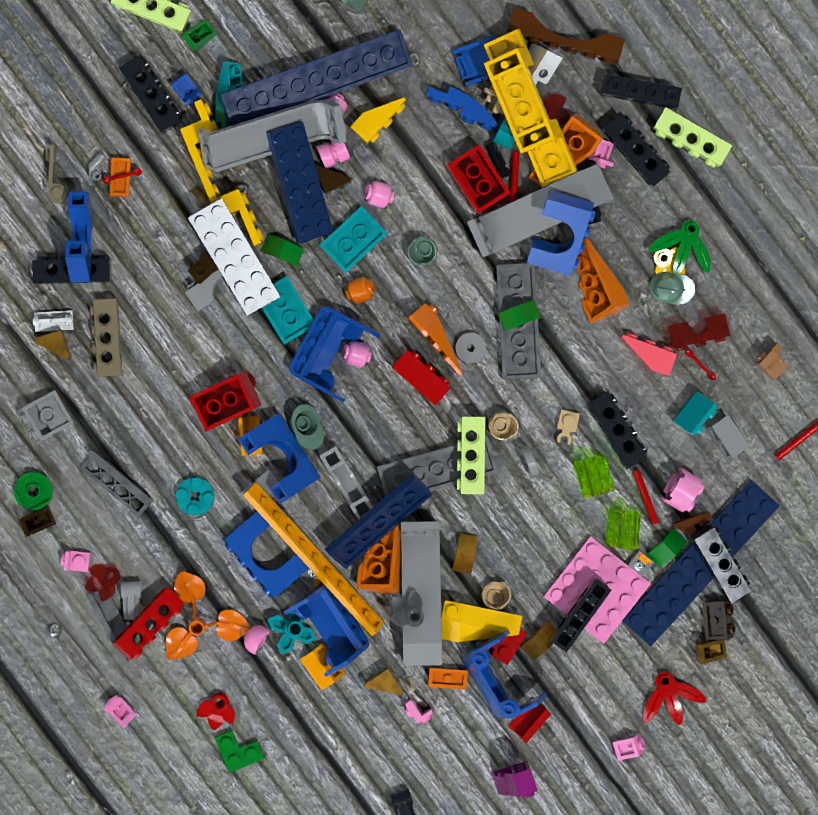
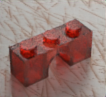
M720 314L704 318L705 330L700 335L693 334L690 331L688 322L667 326L671 348H677V351L688 349V345L691 344L700 347L707 345L709 340H714V343L726 341L725 337L730 336L726 315Z

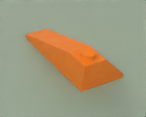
M577 113L569 119L562 129L575 165H578L592 155L604 139L592 124ZM534 169L528 178L542 187Z
M585 238L582 241L585 243L582 254L578 253L577 256L580 259L577 270L580 272L581 278L579 288L583 290L584 296L582 305L590 324L617 314L629 306L630 303L619 281L589 239Z
M425 303L408 319L460 376L462 371L441 322L436 315L438 311L432 304L428 306Z
M401 523L366 552L364 561L358 568L357 589L382 594H400L402 580Z

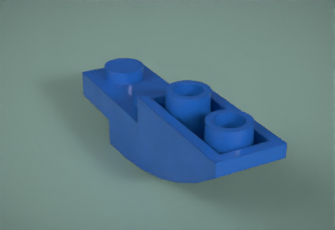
M429 87L426 97L430 98V102L435 104L443 102L448 104L447 107L455 111L462 109L460 117L463 118V122L472 125L474 122L481 124V128L488 131L496 130L498 124L493 116L469 95L453 87L449 88L448 93Z

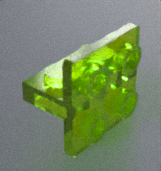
M605 454L574 461L583 498L596 497L614 490L613 479L610 476L609 464Z
M609 509L606 536L607 547L627 550L638 549L641 511Z

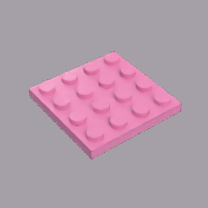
M590 536L543 597L567 615L594 577L608 586L612 591L584 628L602 643H605L651 583Z

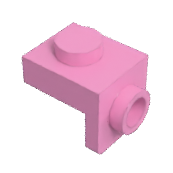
M602 140L588 159L594 161V165L599 164L600 168L605 169L606 166L613 167L614 163L608 160L614 144Z
M118 695L111 697L103 707L124 728L137 715L127 701Z
M411 698L405 702V712L409 718L413 716L417 723L421 721L425 723L432 718L431 714L434 713L432 708L421 714Z

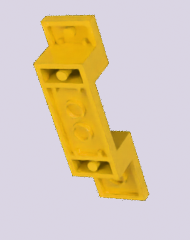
M520 29L484 44L490 61L484 63L520 153L528 152L541 186H548L577 173V167L557 119H549L528 67L533 66L534 63Z
M198 100L194 103L201 121L180 130L210 202L222 197L232 216L240 213L255 248L263 245L261 241L265 239L260 228L256 229L254 225L257 220L253 211H249L246 206L250 203L245 192L241 193L237 189L220 196L221 193L216 183L212 184L211 178L214 177L211 170L204 166L198 129L206 128L210 131L219 129L215 120L211 122L210 116H213L209 105L203 103L202 100Z

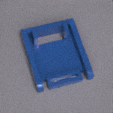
M496 35L452 51L454 55L459 53L462 55L455 58L462 79H471V81L464 83L465 87L490 79L484 63L490 61L484 44L497 39Z

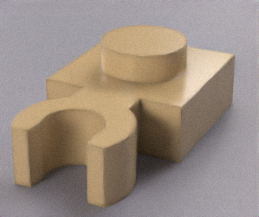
M565 410L560 411L557 428L562 429V432L557 436V442L560 443L561 437L566 436L568 439L567 444L570 445L572 441L570 431L576 432L579 413Z

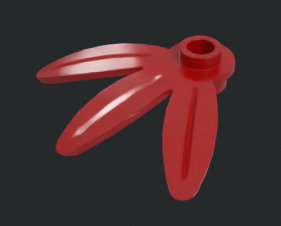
M661 672L656 676L655 683L658 688L653 692L646 704L643 722L648 723L654 718L661 707L664 697L667 709L677 725L682 724L683 714L676 693L685 699L698 703H705L707 699L696 688L684 683L675 682L671 673ZM663 678H668L669 682L667 685L662 684Z

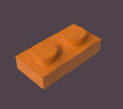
M111 158V177L131 172V158ZM131 176L110 181V197H130Z
M430 667L428 687L467 690L468 670Z

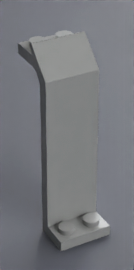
M338 99L312 100L220 130L198 129L204 166L214 172H219L272 155L266 133L299 121L304 123L309 142L320 139H330L339 144L347 142V130L343 123V109Z
M599 164L572 174L484 216L468 221L467 223L482 257L494 254L563 222L542 215L549 190L593 202V208L613 200V195Z
M440 521L401 522L402 598L408 599L412 590L417 592L423 601L421 610L424 614V621L421 625L417 627H412L408 624L403 626V666L442 665ZM412 614L411 619L415 621L418 619V616Z

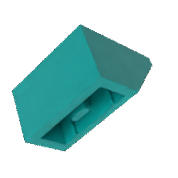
M695 391L673 418L672 422L688 435H699L705 428L704 422L708 419L711 420L717 413L716 407L718 405L700 392Z

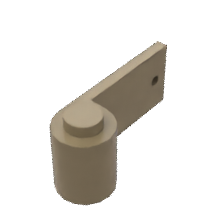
M50 145V151L49 149L46 150V161H49L48 197L54 203L61 205L68 201L69 190L65 186L55 183L57 147Z

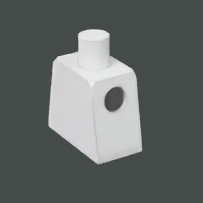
M532 43L529 53L534 65L528 67L535 85L538 81L547 84L560 64L562 57Z

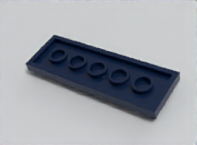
M303 121L267 132L268 142L297 244L333 233Z
M414 474L410 475L369 512L360 517L355 524L346 529L341 536L332 541L325 548L326 552L347 569L433 495L432 492Z

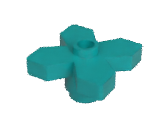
M295 611L290 612L287 619L275 615L266 620L270 630L282 633L276 643L280 654L292 651L295 639L303 644L316 640L313 630L303 626L302 622L304 619L298 617ZM290 626L293 627L292 633L290 632Z

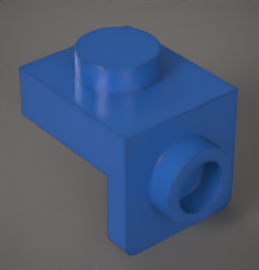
M186 72L170 83L186 105L194 104V102L199 100V96L202 95Z

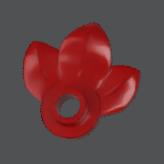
M216 693L210 700L203 701L197 710V717H207L210 728L216 730L224 721L233 723L235 711L229 705V698L226 694ZM222 699L223 705H218L216 700Z

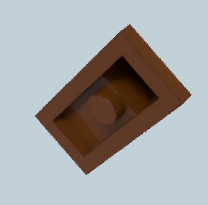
M705 511L674 522L672 526L688 535H692L697 532L696 524L698 527L709 524L708 520L712 519L710 511Z

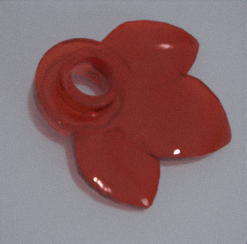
M554 94L550 95L547 99H542L549 119H557L558 124L565 123L570 119L567 110L563 108L566 97Z
M102 564L92 566L89 569L92 576L87 580L85 590L89 592L99 591L100 599L104 602L115 593V585L120 581L121 574L115 567L106 568ZM113 573V577L108 579V575Z

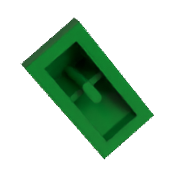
M204 19L183 33L181 37L197 54L218 33Z
M269 234L262 252L298 266L304 248Z
M534 300L498 313L505 331L541 318Z
M673 528L647 555L661 568L679 553L687 543V540Z

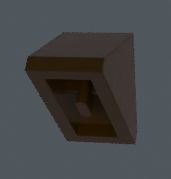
M315 165L325 194L351 184L352 178Z
M49 507L18 519L25 537L56 524Z

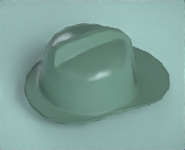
M662 272L651 279L649 290L652 297L657 301L670 304H685L693 298L695 284L686 275Z
M307 404L296 407L290 419V428L296 435L299 444L309 450L320 447L324 440V433L316 410Z

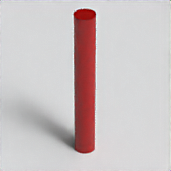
M517 151L512 152L509 204L517 200L520 152Z
M818 421L774 455L776 459L780 461L818 431Z
M640 469L634 470L632 472L652 525L658 524L659 520Z

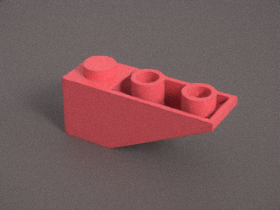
M628 332L626 335H621L620 338L649 370L666 376L670 375L677 354L673 353L674 349L667 346L662 348L656 347L655 342L647 339L642 342L637 340L638 336Z

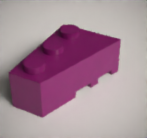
M528 760L491 772L498 794L529 798L535 795L534 792L538 791Z

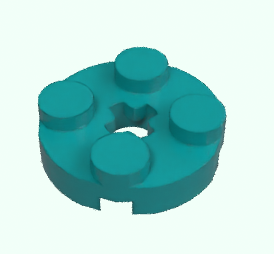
M199 477L188 478L178 487L176 492L177 504L183 512L192 516L204 514L213 505L214 489L205 479ZM192 491H194L195 493L199 492L201 494L199 495L200 500L198 502L196 500H191Z

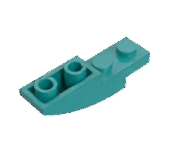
M226 61L221 69L215 108L216 123L221 124V129L231 125L220 94L243 86L241 64Z

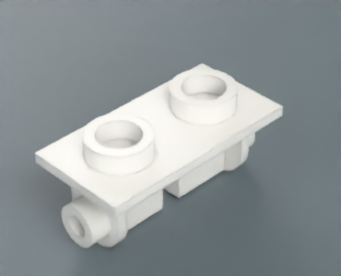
M73 310L35 312L33 318L35 332L74 330Z

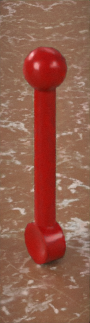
M136 168L132 172L112 177L105 176L102 180L107 184L112 180L132 175L140 176L142 170Z
M687 350L686 356L691 357L709 375L710 380H715L716 374L711 373L693 355L692 350Z

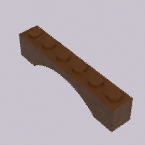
M515 7L507 30L510 33L520 29L522 36L529 38L531 43L540 44V42H543L552 49L561 47L566 49L565 52L574 55L577 52L582 53L585 58L595 60V58L603 59L602 62L609 65L619 62L625 41L624 38L610 34H604L587 40L565 38L547 29L538 21L533 12Z

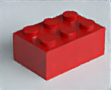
M480 144L446 166L477 215L510 195V191Z
M406 350L392 366V369L436 406L451 389L448 386L450 382L442 375L440 377L435 375V369L429 363L424 365L419 361L421 357L414 350L411 352Z
M246 371L189 397L206 432L262 405Z

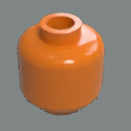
M364 276L349 281L348 289L345 290L348 300H352L355 304L371 300L375 293L372 280Z

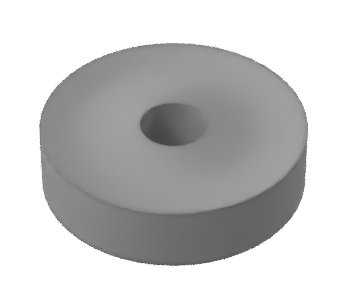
M466 333L456 342V354L465 363H476L484 357L486 343L480 335ZM472 344L474 346L473 352L467 350L468 345Z
M529 446L522 447L521 451L531 476L539 474Z

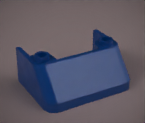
M324 307L318 312L290 364V372L295 377L344 403L346 399L331 392L335 385V378L327 371L345 338L350 341H356L364 331L377 338L380 337V334L330 307Z
M325 585L317 588L284 611L286 615L295 611L296 615L302 619L309 617L328 646L326 662L331 668L324 673L325 677L349 664L369 647L368 638L354 616Z
M509 630L475 646L463 656V662L494 715L500 719L515 718L538 706L547 696L545 692L519 705L517 701L507 697L489 666L490 655L486 649L501 642L510 633Z

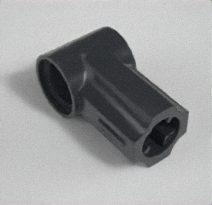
M409 789L390 794L395 811L397 810L398 815H416Z

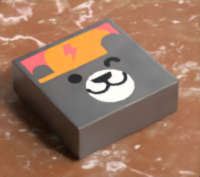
M639 550L627 565L643 577L654 564V561Z
M310 568L302 574V577L313 590L322 583Z

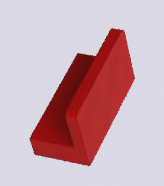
M539 704L515 717L509 724V728L521 740L527 743L550 717L551 713Z

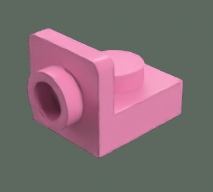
M67 550L65 554H62L61 565L67 571L89 572L91 553Z
M640 733L635 734L633 737L613 742L618 761L638 757L645 752V742L641 738Z

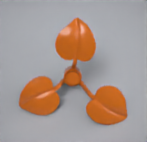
M181 571L177 576L174 584V593L184 604L192 602L193 619L189 625V632L183 627H176L168 632L165 642L167 659H181L191 655L198 646V639L195 636L201 635L205 629H209L211 626L218 625L216 632L225 641H235L245 635L250 629L245 617L232 609L221 611L218 616L219 621L206 624L203 618L197 617L195 600H200L204 596L206 586L200 577L186 571Z

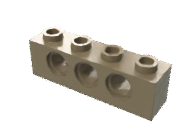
M118 299L93 300V304H90L91 316H94L91 330L92 335H95L96 342L92 346L93 354H96L97 362H94V373H97L98 377L123 376ZM104 313L110 316V321L107 324H102L100 321V317ZM108 332L111 335V340L105 344L102 342L101 336ZM105 352L112 354V360L108 363L102 359Z

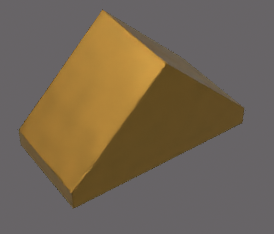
M63 330L37 337L33 341L67 360L71 358Z
M459 533L452 571L471 574L476 556L478 536Z
M547 620L520 647L534 661L552 646L553 643L549 639L556 628Z
M725 640L695 642L697 662L700 664L727 658Z
M388 667L365 682V688L398 695L403 694L402 687Z

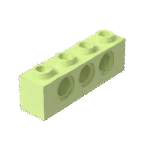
M111 0L113 6L181 34L185 32L192 15L188 5L181 2L177 5L172 3L171 0H139L136 3H131L130 0ZM154 1L157 3V8L152 11L148 10L147 5ZM168 9L175 10V15L171 18L165 16V12Z
M666 107L653 127V130L656 131L655 135L662 139L667 137L672 140L671 144L680 149L682 147L686 148L691 156L695 158L700 156L705 159L707 165L713 168L722 165L732 147L731 144ZM671 125H677L679 127L678 134L671 133ZM688 134H693L696 137L694 144L687 142L686 137ZM704 144L712 146V153L704 152Z
M462 417V420H458V432H461V440L457 442V451H461V459H457V471H461V478H457V490H461V494H484L485 417ZM470 430L475 431L477 435L473 442H469L466 439V433ZM468 450L476 452V458L473 461H468L465 457ZM469 469H473L476 472V477L473 480H468L465 477V473Z

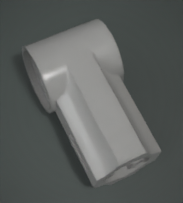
M141 581L121 582L124 619H135L140 613Z

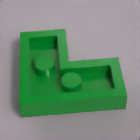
M233 730L215 737L229 773L265 759L258 740L240 747Z

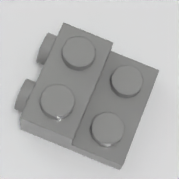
M55 390L19 410L21 413L19 414L20 421L24 425H28L30 438L32 441H37L38 444L74 424Z

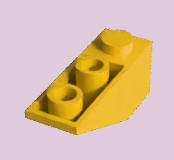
M401 98L362 113L350 129L365 143L369 144L370 141L374 143L381 135L378 132L383 127L386 129L393 122V119H391L395 113L399 115L404 110L406 99Z

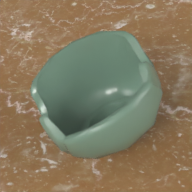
M419 236L409 244L407 255L409 260L417 266L430 264L437 257L438 247L436 242L428 236Z

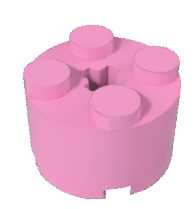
M680 467L677 469L680 472L678 474L674 473L667 482L663 491L666 493V496H662L661 500L681 512H690L695 504L694 499L702 493L704 485L702 484V479Z

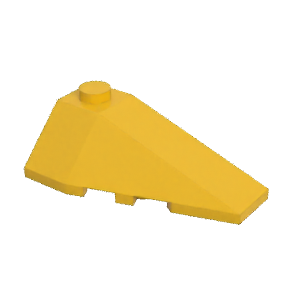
M445 600L441 617L442 639L454 642L493 638L506 630L510 632L507 636L519 635L523 616Z

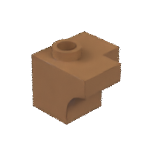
M774 343L767 352L763 351L757 357L758 362L755 364L772 380H775L788 366L781 359L783 348L778 343Z

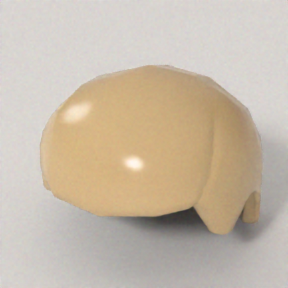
M498 412L488 422L490 434L495 439L506 441L516 436L519 425L517 419L511 413Z
M503 581L488 583L483 588L481 594L483 604L491 610L505 608L511 599V591L508 585Z

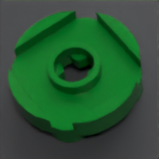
M29 472L22 475L16 482L14 496L20 506L29 510H39L47 506L53 498V485L50 479L42 473ZM31 486H33L34 488L38 487L39 491L37 492L38 495L36 497L34 496V494H29V491H31Z

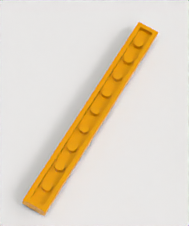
M257 482L252 484L243 496L371 636L376 634L385 622Z

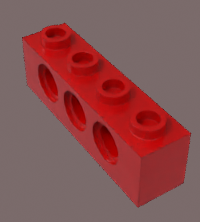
M164 587L119 634L112 644L127 659L138 658L143 652L142 648L146 644H151L156 639L155 634L159 630H164L169 625L168 620L172 616L176 617L182 611L181 606L184 602L169 587ZM161 605L166 608V613L163 616L159 613ZM148 619L153 622V627L150 630L146 628V621ZM135 633L140 636V641L137 644L132 640Z

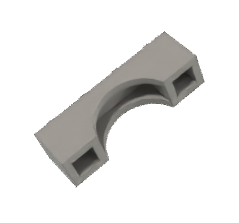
M219 269L203 283L199 284L195 281L187 287L188 291L185 293L198 312L215 302L214 289L218 281L223 278Z
M335 446L320 455V458L359 520L360 517L373 508V505L339 449Z

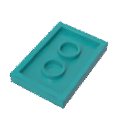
M361 206L324 240L320 246L347 273L388 233Z
M288 276L274 283L280 297L262 307L284 345L307 332L314 321Z

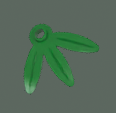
M693 220L685 221L681 225V230L663 235L649 247L650 252H658L670 248L680 241L674 258L673 273L678 274L683 269L689 258L691 246L703 271L706 273L710 272L709 253L703 241L698 237L700 229ZM689 226L692 227L693 232H690V231L688 230V227H689Z

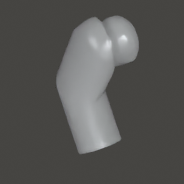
M100 152L88 164L89 177L93 181H99L102 178L100 165L107 159Z

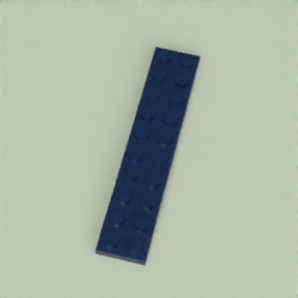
M397 29L220 94L232 126L312 100H321L413 66L401 29Z
M750 480L710 525L720 530L723 536L721 540L723 544L727 543L732 551L730 556L733 558L780 505L753 480ZM694 543L689 546L622 620L650 647L714 578ZM716 543L710 545V551L716 548ZM725 559L719 561V567L725 564Z

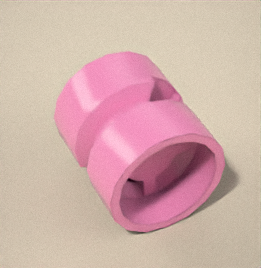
M331 140L330 144L325 142L316 146L326 169L335 166L336 161L342 163L351 159L345 143L339 144Z

